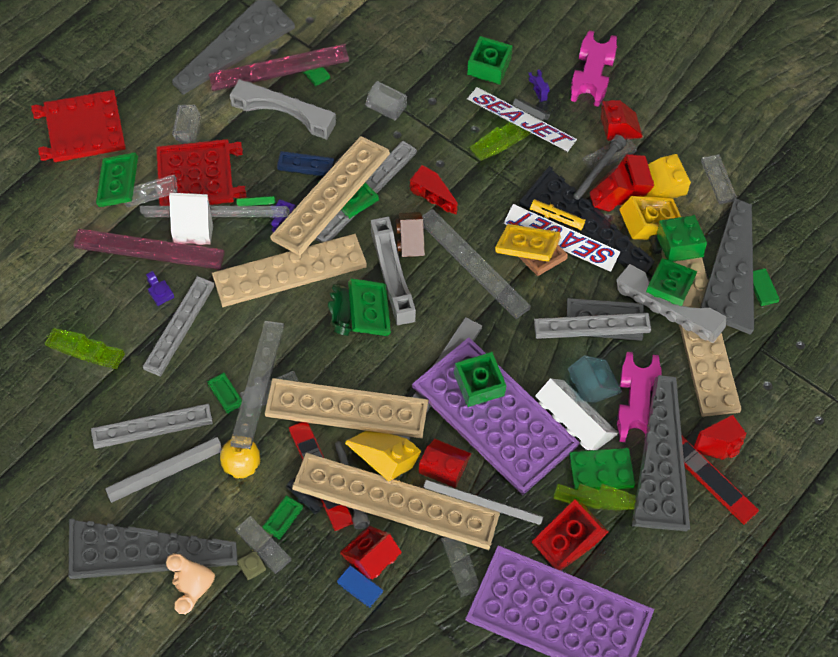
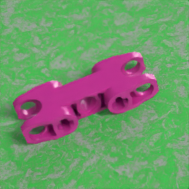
M589 30L582 42L579 55L580 60L586 61L584 72L578 70L574 72L571 86V101L576 102L581 93H590L595 98L594 106L599 107L605 97L609 77L601 76L604 65L613 66L617 49V36L612 35L607 43L600 44L593 38L594 31Z
M633 352L626 353L625 362L620 374V387L629 388L628 405L619 404L617 428L620 442L626 441L628 431L632 428L641 429L646 437L650 412V392L653 391L655 378L662 373L659 355H653L649 367L640 368L633 362Z

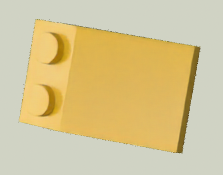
M677 154L659 158L648 164L654 181V187L645 197L676 198L687 195L690 180Z
M631 196L619 209L632 239L647 240L650 236L657 234L659 220L681 217L673 198Z
M364 431L345 443L388 481L412 469L421 453V450L407 438L372 431Z

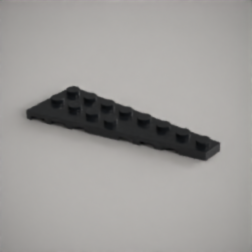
M551 166L544 171L521 199V207L544 218L545 215L530 210L534 199L547 205L552 204L557 209L585 219L582 230L550 217L548 220L620 251L616 262L627 268L631 264L644 271L646 275L653 267L655 261L640 247L637 248L627 235H623L617 229L614 223L611 224L601 211L594 208V205L589 200H585L582 196L578 200L575 199L574 193L577 189L568 185L565 182V178L556 174ZM542 208V210H545L552 214H556L555 212ZM560 215V217L574 222V220Z

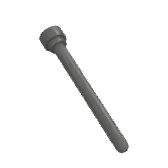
M615 135L611 140L610 149L574 193L575 199L581 198L616 151L618 152L625 147L627 142L622 136Z
M337 441L335 447L341 464L349 466L343 443ZM353 508L354 515L352 521L354 528L363 529L370 525L368 515Z

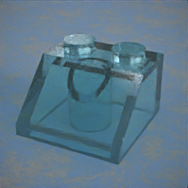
M584 355L567 368L570 378L576 385L578 394L583 401L595 403L622 392L607 361L604 359Z

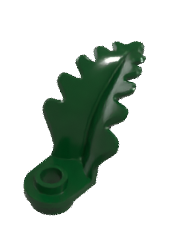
M333 284L332 290L334 292H330L333 301L328 302V308L332 316L330 324L335 327L334 332L349 336V333L352 332L349 323L351 321L349 288L340 284Z

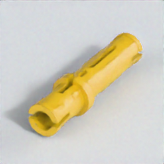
M536 199L533 200L530 210L545 215L547 219L550 217L579 230L583 229L586 221L557 209L552 204L547 205ZM542 208L555 212L556 214H552L550 212L542 210ZM560 215L574 220V222L560 217Z

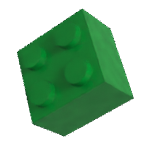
M480 36L468 61L467 75L501 84L512 58L513 46Z
M695 215L659 220L657 238L667 260L675 262L704 257L707 241Z
M493 352L455 363L454 376L467 407L505 395L507 385Z

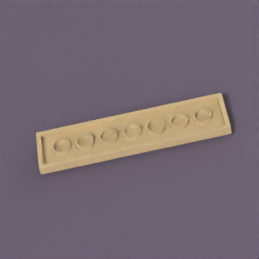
M360 136L270 236L271 240L300 256L390 155L389 149Z
M356 234L308 246L300 256L290 251L213 272L212 276L222 307L363 269L367 267V263Z
M272 378L265 417L423 438L428 400Z

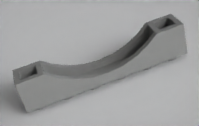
M239 79L230 94L231 106L245 111L272 109L286 112L300 120L312 135L326 140L336 125V114L332 111L285 96L282 93L268 90L265 87L254 85L248 81L245 82Z
M389 217L371 220V235L396 325L415 322L416 310L402 273Z
M631 264L628 265L617 279V290L622 295L633 298L638 304L649 307L654 313H660L669 321L681 325L685 330L696 333L703 340L714 343L726 327V316L711 308L679 306L646 293L650 283L646 273Z

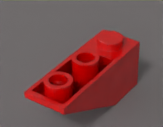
M422 165L410 179V191L417 196L427 199L431 204L440 206L446 212L456 215L458 203L436 172Z

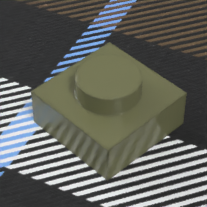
M256 551L237 561L247 580L266 571V567Z

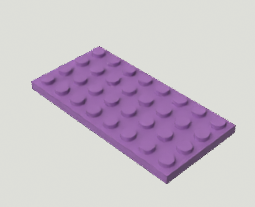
M468 337L412 384V388L424 399H427L428 403L524 495L567 457L570 452L576 449L580 442L569 434L559 422L499 365L498 367L507 385L505 395L467 407L454 376L455 363L486 354Z
M498 546L466 617V621L551 657H637L654 609Z

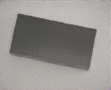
M521 98L515 99L513 102V106L540 120H548L551 115Z

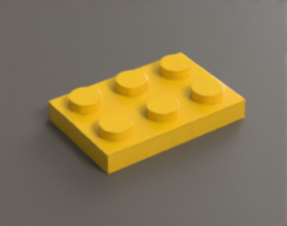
M507 224L495 247L496 253L549 262L559 243L561 234L556 231Z

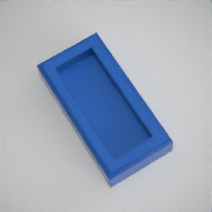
M351 565L337 580L341 587L369 608L383 593L380 587Z

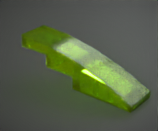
M509 122L500 129L496 127L469 148L480 160H484L511 147L527 137L531 132Z
M53 328L44 343L46 346L64 354L113 369L118 368L125 355L122 349L106 346L102 341L88 339L85 334Z
M558 484L554 499L570 504L576 499L586 507L594 509L632 510L635 507L636 496L604 484L601 485L600 490L583 484L579 485L578 490Z

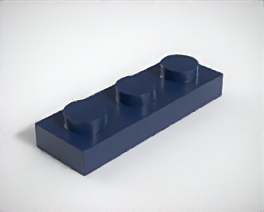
M281 151L277 168L282 171L325 176L333 167L334 158Z

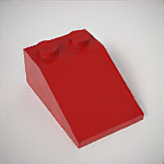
M575 499L532 543L555 569L562 571L594 547L609 531L582 502Z

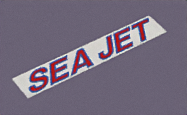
M478 87L467 98L567 152L577 140Z
M514 204L504 221L506 225L512 224L560 232L561 238L558 245L564 251L610 272L620 254V251Z

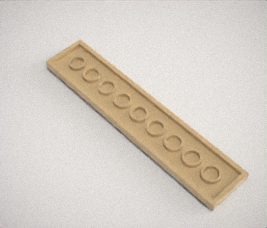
M662 250V258L666 259L664 252ZM702 257L675 261L677 264L698 271L682 306L700 308L708 283ZM679 325L701 416L740 413L741 406L722 333L712 343L701 339L696 333L687 331Z
M309 453L305 454L293 485V490L487 550L490 549L500 512L394 479L388 481L381 475Z

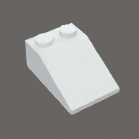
M170 193L173 242L179 244L210 245L213 223L208 195Z

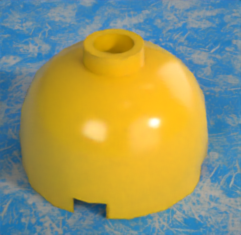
M235 437L228 440L222 447L220 452L221 466L224 472L233 475L235 478H246L252 475L258 465H260V452L252 440L245 437Z

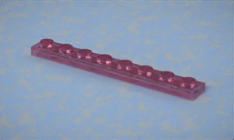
M345 44L210 73L209 78L212 91L236 86L239 79L252 83L348 62L349 58Z
M78 229L74 241V247L78 249L213 269H221L224 258V250L84 229Z

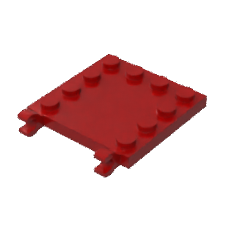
M114 90L44 102V107L40 105L31 106L34 119L46 116L51 148H38L41 161L53 158L54 162L126 150Z
M228 139L156 147L161 210L170 209V193L208 195L209 205L234 202V198L247 197L245 186L233 187L230 154L236 156L243 155L241 142L229 143Z

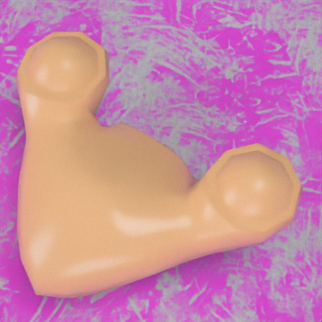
M173 553L168 556L166 565L169 570L176 571L172 583L179 592L184 593V596L179 597L175 601L174 606L179 614H187L192 611L197 600L210 588L214 582L215 574L209 568L190 561L181 554Z

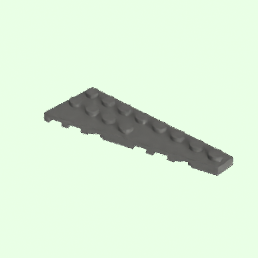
M256 0L172 79L173 85L182 95L186 94L295 29V23L272 0Z
M734 198L700 308H711L726 316L727 326L751 335L754 330L752 205Z
M658 375L654 381L632 526L677 531L690 530L676 377Z
M69 519L70 579L171 571L167 568L166 560L173 553L181 554L186 559L205 567L238 565L236 542L217 539L207 540L200 539L197 536L186 537L179 536L176 533L165 534L155 530L134 527L124 528L114 526L113 524L103 525L92 521L82 522Z

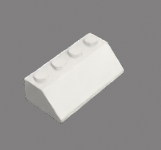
M550 378L536 395L540 400L538 403L544 409H549L553 413L552 417L557 422L563 423L567 427L566 430L574 437L577 436L581 440L580 444L587 450H598L618 434L564 380Z

